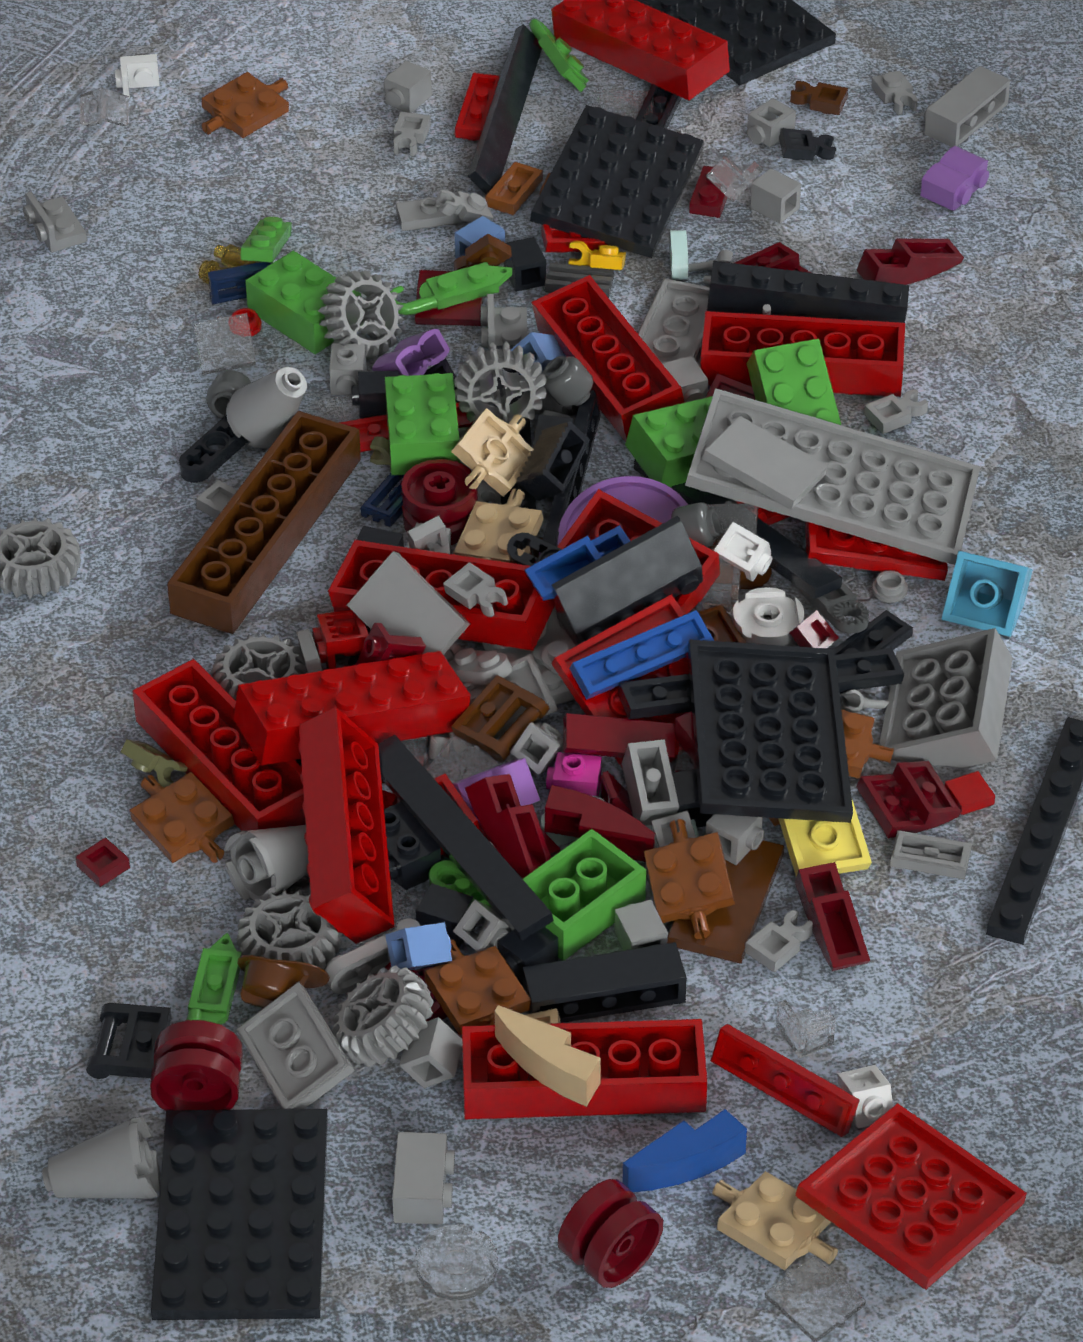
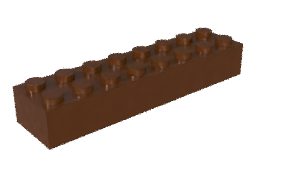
M297 411L168 581L170 614L234 634L360 462L359 429Z

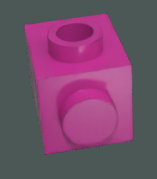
M557 752L555 767H548L546 789H551V785L599 797L602 756Z

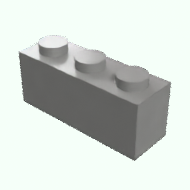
M979 66L973 72L964 76L962 81L952 89H948L935 103L927 107L924 113V134L951 147L959 146L1008 105L1010 79Z

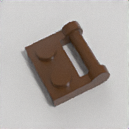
M496 675L454 722L451 728L455 736L487 752L497 762L503 763L511 754L509 750L519 740L529 723H534L537 718L542 719L550 708L542 698ZM521 706L526 708L499 740L493 738Z

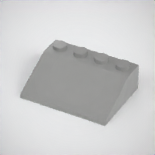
M996 628L896 652V657L904 671V678L902 684L890 685L887 700L889 703L886 706L879 743L881 746L894 748L891 760L905 762L929 761L931 765L966 768L997 761L1013 657Z

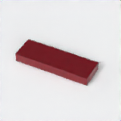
M566 713L563 718L564 753L624 758L628 743L665 739L669 762L672 763L675 758V723Z

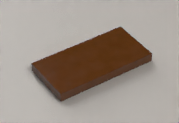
M762 840L756 850L751 849L737 865L725 860L735 905L717 909L706 916L710 936L707 938L704 937L701 925L702 939H696L691 920H674L668 934L667 943L676 942L679 949L742 964L746 954V942L753 936L782 861L784 845Z

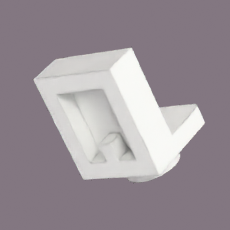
M157 54L120 57L121 69H115L116 88H123L124 99L130 98L129 88L160 86Z
M732 522L714 549L715 552L719 553V558L745 572L746 578L752 582L758 574L763 575L772 562L769 542Z
M876 1065L837 1073L839 1088L860 1099L853 1119L857 1128L870 1126L893 1107L891 1084Z

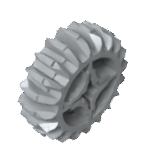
M354 270L346 275L338 276L334 283L326 287L328 293L320 298L326 305L318 310L319 313L325 315V320L319 324L324 327L327 326L328 332L324 338H333V343L341 345L365 344L367 360L386 354L389 348L397 343L395 337L403 332L397 325L405 320V318L398 315V311L403 307V305L396 304L395 301L399 293H391L389 291L391 282L386 281L382 283L381 275H371L370 271L364 270L359 272ZM355 290L361 292L364 295H366L367 298L363 299L360 296L356 297L352 293V291ZM360 331L363 334H368L371 339H363L356 333Z
M492 342L490 344V351L487 352L479 346L477 349L478 357L468 354L466 357L467 365L459 366L458 372L460 376H457L454 380L455 387L458 388L455 391V399L460 401V411L462 413L467 412V419L470 422L475 421L487 408L506 423H509L515 414L522 415L517 424L523 417L533 420L535 417L533 409L541 410L543 406L541 399L546 396V388L543 387L546 384V377L541 374V364L534 362V355L531 352L523 355V348L520 345L513 351H510V345L507 342L503 344L502 349H497L496 344ZM503 368H510L517 372L509 373L505 371ZM492 369L487 377L479 379V382L476 383L482 374ZM498 377L501 380V385H504L503 397L500 396V390L497 389ZM521 395H522V397H521L520 399H518L516 402L510 404L511 400H512L514 397H517V396H521ZM483 402H493V403H495L498 407H496V406H490V405H487V404H485V403H483Z
M36 517L32 521L25 522L21 518L19 524L8 523L6 530L0 529V587L4 594L13 592L16 598L26 594L30 600L34 595L41 594L45 598L47 592L58 593L60 586H69L70 580L77 577V571L81 563L79 543L72 534L71 529L64 528L62 522L52 524L50 518L41 522Z
M264 633L259 638H253L248 634L247 640L242 641L235 638L233 646L224 645L223 652L216 654L215 664H213V669L211 670L212 677L235 701L239 684L307 673L300 646H293L290 639L281 641L278 634L272 638H266Z
M284 889L282 894L278 896L270 893L265 901L256 898L253 907L245 908L244 918L239 919L237 946L240 947L242 956L255 955L274 960L303 962L318 966L324 970L326 964L335 957V954L339 953L342 933L337 932L334 926L313 912L309 903V896L311 894L304 896L300 889L295 894H288Z
M395 965L387 970L383 967L377 975L370 973L367 980L363 983L357 982V987L353 992L346 993L348 998L337 1006L340 1012L332 1018L335 1024L331 1031L350 1060L355 1061L358 1065L364 1063L368 1067L373 1066L376 1062L383 1065L389 1057L396 1059L400 1051L403 1049L408 1050V1045L413 1040H419V1032L428 1027L426 1020L433 1014L431 1006L434 1003L430 996L431 992L428 990L427 984L408 968L400 969Z

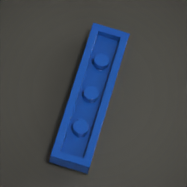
M695 610L575 661L569 669L587 700L618 687L621 682L632 681L687 657L690 639L714 641L698 611Z

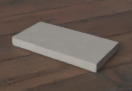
M663 278L638 331V335L661 363L688 356H693L696 362H698L702 350L705 311H707L710 287Z

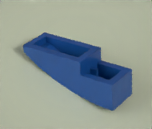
M619 525L592 541L588 536L578 540L525 569V573L543 601L554 599L553 583L625 545L630 540Z
M726 1109L696 1130L685 1121H682L623 1162L622 1183L632 1192H641L679 1185L708 1175L746 1154L747 1128Z

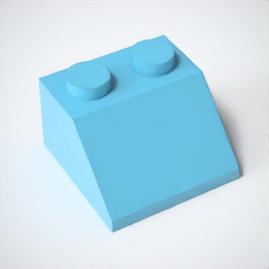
M958 551L941 620L981 630L996 628L999 634L1011 637L1025 603L1033 569Z

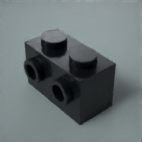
M399 802L384 809L390 881L393 880L404 892L429 880L430 869L436 863L441 862V848L403 803Z

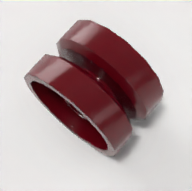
M436 459L419 463L405 473L401 482L403 524L406 532L415 528L417 522L425 523L439 516L445 527L451 529V545L458 543L473 507L478 500V488H469L474 479L468 485L465 484L466 477L472 472L469 467L457 461Z
M186 1020L174 1023L160 1032L155 1042L154 1067L150 1082L151 1097L156 1104L165 1111L231 1110L239 1097V1073L242 1068L243 1058L242 1043L236 1034L220 1024L205 1020Z
M607 1179L584 1193L571 1208L558 1234V1248L576 1265H583L587 1274L603 1288H614L626 1282L649 1260L660 1241L664 1220L646 1202L637 1201L635 1194L618 1179Z

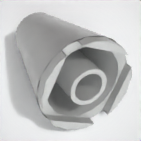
M283 367L236 390L226 407L227 421L233 433L238 438L242 435L250 441L248 445L252 447L270 448L298 411L307 389L305 377L293 367Z
M306 825L240 831L229 837L225 845V851L231 849V861L226 862V868L232 885L240 897L244 900L251 898L255 901L257 898L265 901L270 893L278 896L284 889H288L308 874V847L304 839Z
M141 1116L131 1118L48 1159V1167H44L42 1170L46 1190L48 1192L53 1191L57 1198L150 1199L157 1197L156 1191H160V1171L156 1150H150L148 1142L144 1139L152 1137L146 1121Z

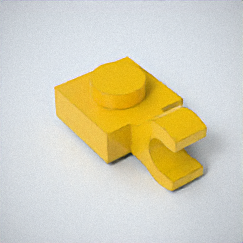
M572 241L569 248L579 249L582 257L580 259L570 258L568 261L569 265H588L591 268L622 270L625 266L626 252H619L617 246L601 245L599 250L594 249L591 251L582 241Z

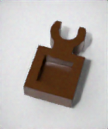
M796 81L795 90L791 91L790 102L796 105L810 104L809 110L819 111L824 114L840 115L848 98V88L818 82L817 86L813 87L807 82Z
M486 234L465 249L466 256H460L454 260V271L487 262L489 266H499L512 257L511 246L490 234Z

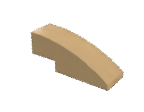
M498 1005L495 1009V1037L506 1052L526 1072L543 1085L587 1107L601 1083V1058L571 1047V1032Z

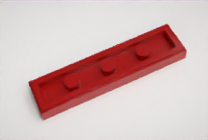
M726 1024L720 1028L711 1062L840 1137L849 1133L860 1099L731 1025Z

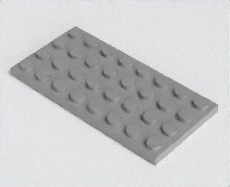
M715 388L685 486L955 565L958 551L962 549L981 466ZM739 416L828 465L826 475L792 510L702 459L705 449Z

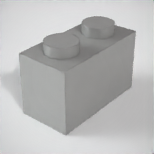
M665 739L628 743L622 767L633 817L646 826L652 825V820L677 814L679 803Z
M398 1132L392 1196L394 1223L443 1224L444 1208H452L453 1183H446L447 1175H454L455 1150H447V1133Z

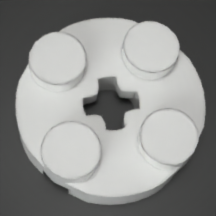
M764 587L753 589L745 593V599L739 603L737 600L734 604L732 621L746 643L793 646L797 642L789 632L804 621L802 603L796 597L794 601L786 597V591L778 588ZM764 615H771L772 619H764Z

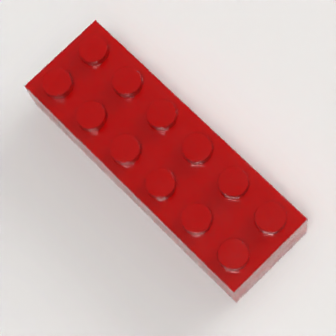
M563 0L551 9L556 40L561 38L569 46L651 84H655L688 101L730 72L727 40L639 1Z
M590 275L531 302L539 333L554 335L565 356L577 358L592 375L593 386L591 390H595L597 394L599 409L625 442L633 415L684 403L681 386Z
M705 311L701 369L707 377L708 385L710 386L718 373L752 387L746 363L754 350L819 338L833 393L877 395L883 397L894 394L896 397H901L905 323Z
M354 540L328 590L334 612L351 610L347 604L388 556L395 551L470 623L458 639L534 651L555 607L554 599L543 601L527 577L525 569L531 566ZM470 562L494 578L495 586L505 591L508 604L504 606L500 602H492L495 615L488 617L482 613L478 603L471 609H468L446 594L443 583Z
M436 651L239 684L233 720L261 766L301 759L298 750V742H300L299 725L335 707L379 744L394 734L400 741L453 732L451 726L469 707L471 695L442 652Z
M195 659L132 690L136 722L174 761H179L186 765L188 769L185 773L192 772L233 815L234 824L241 831L306 825L302 809V803L304 802L303 785L300 780L302 767L295 760L261 766L233 720L236 701Z
M335 707L299 725L300 742H298V750L301 755L302 765L300 780L304 793L302 809L306 820L304 839L308 847L309 863L307 864V873L310 877L311 888L309 903L316 915L324 918L334 926L337 932L343 933L355 944H358L395 927L379 747L376 741Z
M702 1019L551 1023L550 1025L571 1032V1047L601 1058V1083L587 1107L560 1095L526 1072L506 1052L495 1037V1025L462 1026L465 1120L706 1112L707 1070Z

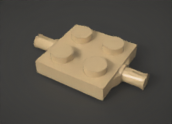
M485 408L451 452L472 470L465 479L466 485L474 479L469 488H478L481 481L484 480L504 497L515 485L517 477H520L519 472L523 471L522 467L526 466L525 462L528 461V456H531L530 451L534 450L519 434V431L526 424L525 418L517 424L522 415L515 414L511 421L506 423Z
M516 489L511 490L506 504L476 501L454 550V555L510 563L507 552L508 541L518 533H529L537 537L544 521L542 510L520 507L525 498L524 492L520 489L517 492ZM526 546L523 550L517 548L518 556H521L524 552L530 553V547Z
M765 1171L750 1187L742 1191L737 1190L723 1180H719V1183L717 1182L712 1194L731 1205L718 1218L717 1230L784 1271L797 1258L809 1252L827 1264H831V1261H834L838 1253L837 1248L819 1239L820 1233L831 1222L795 1196L797 1189Z

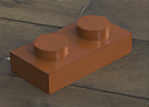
M514 162L485 196L488 207L514 215L543 181V170Z

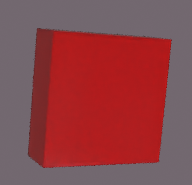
M979 771L945 781V787L960 808L961 815L995 804V794Z

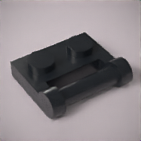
M122 1003L104 1004L100 1013L102 1025L94 1055L88 1060L87 1073L97 1079H104L109 1075L151 1079L154 1067L155 1042L160 1032L170 1026L172 1019L171 1008ZM127 1023L119 1056H110L117 1026Z

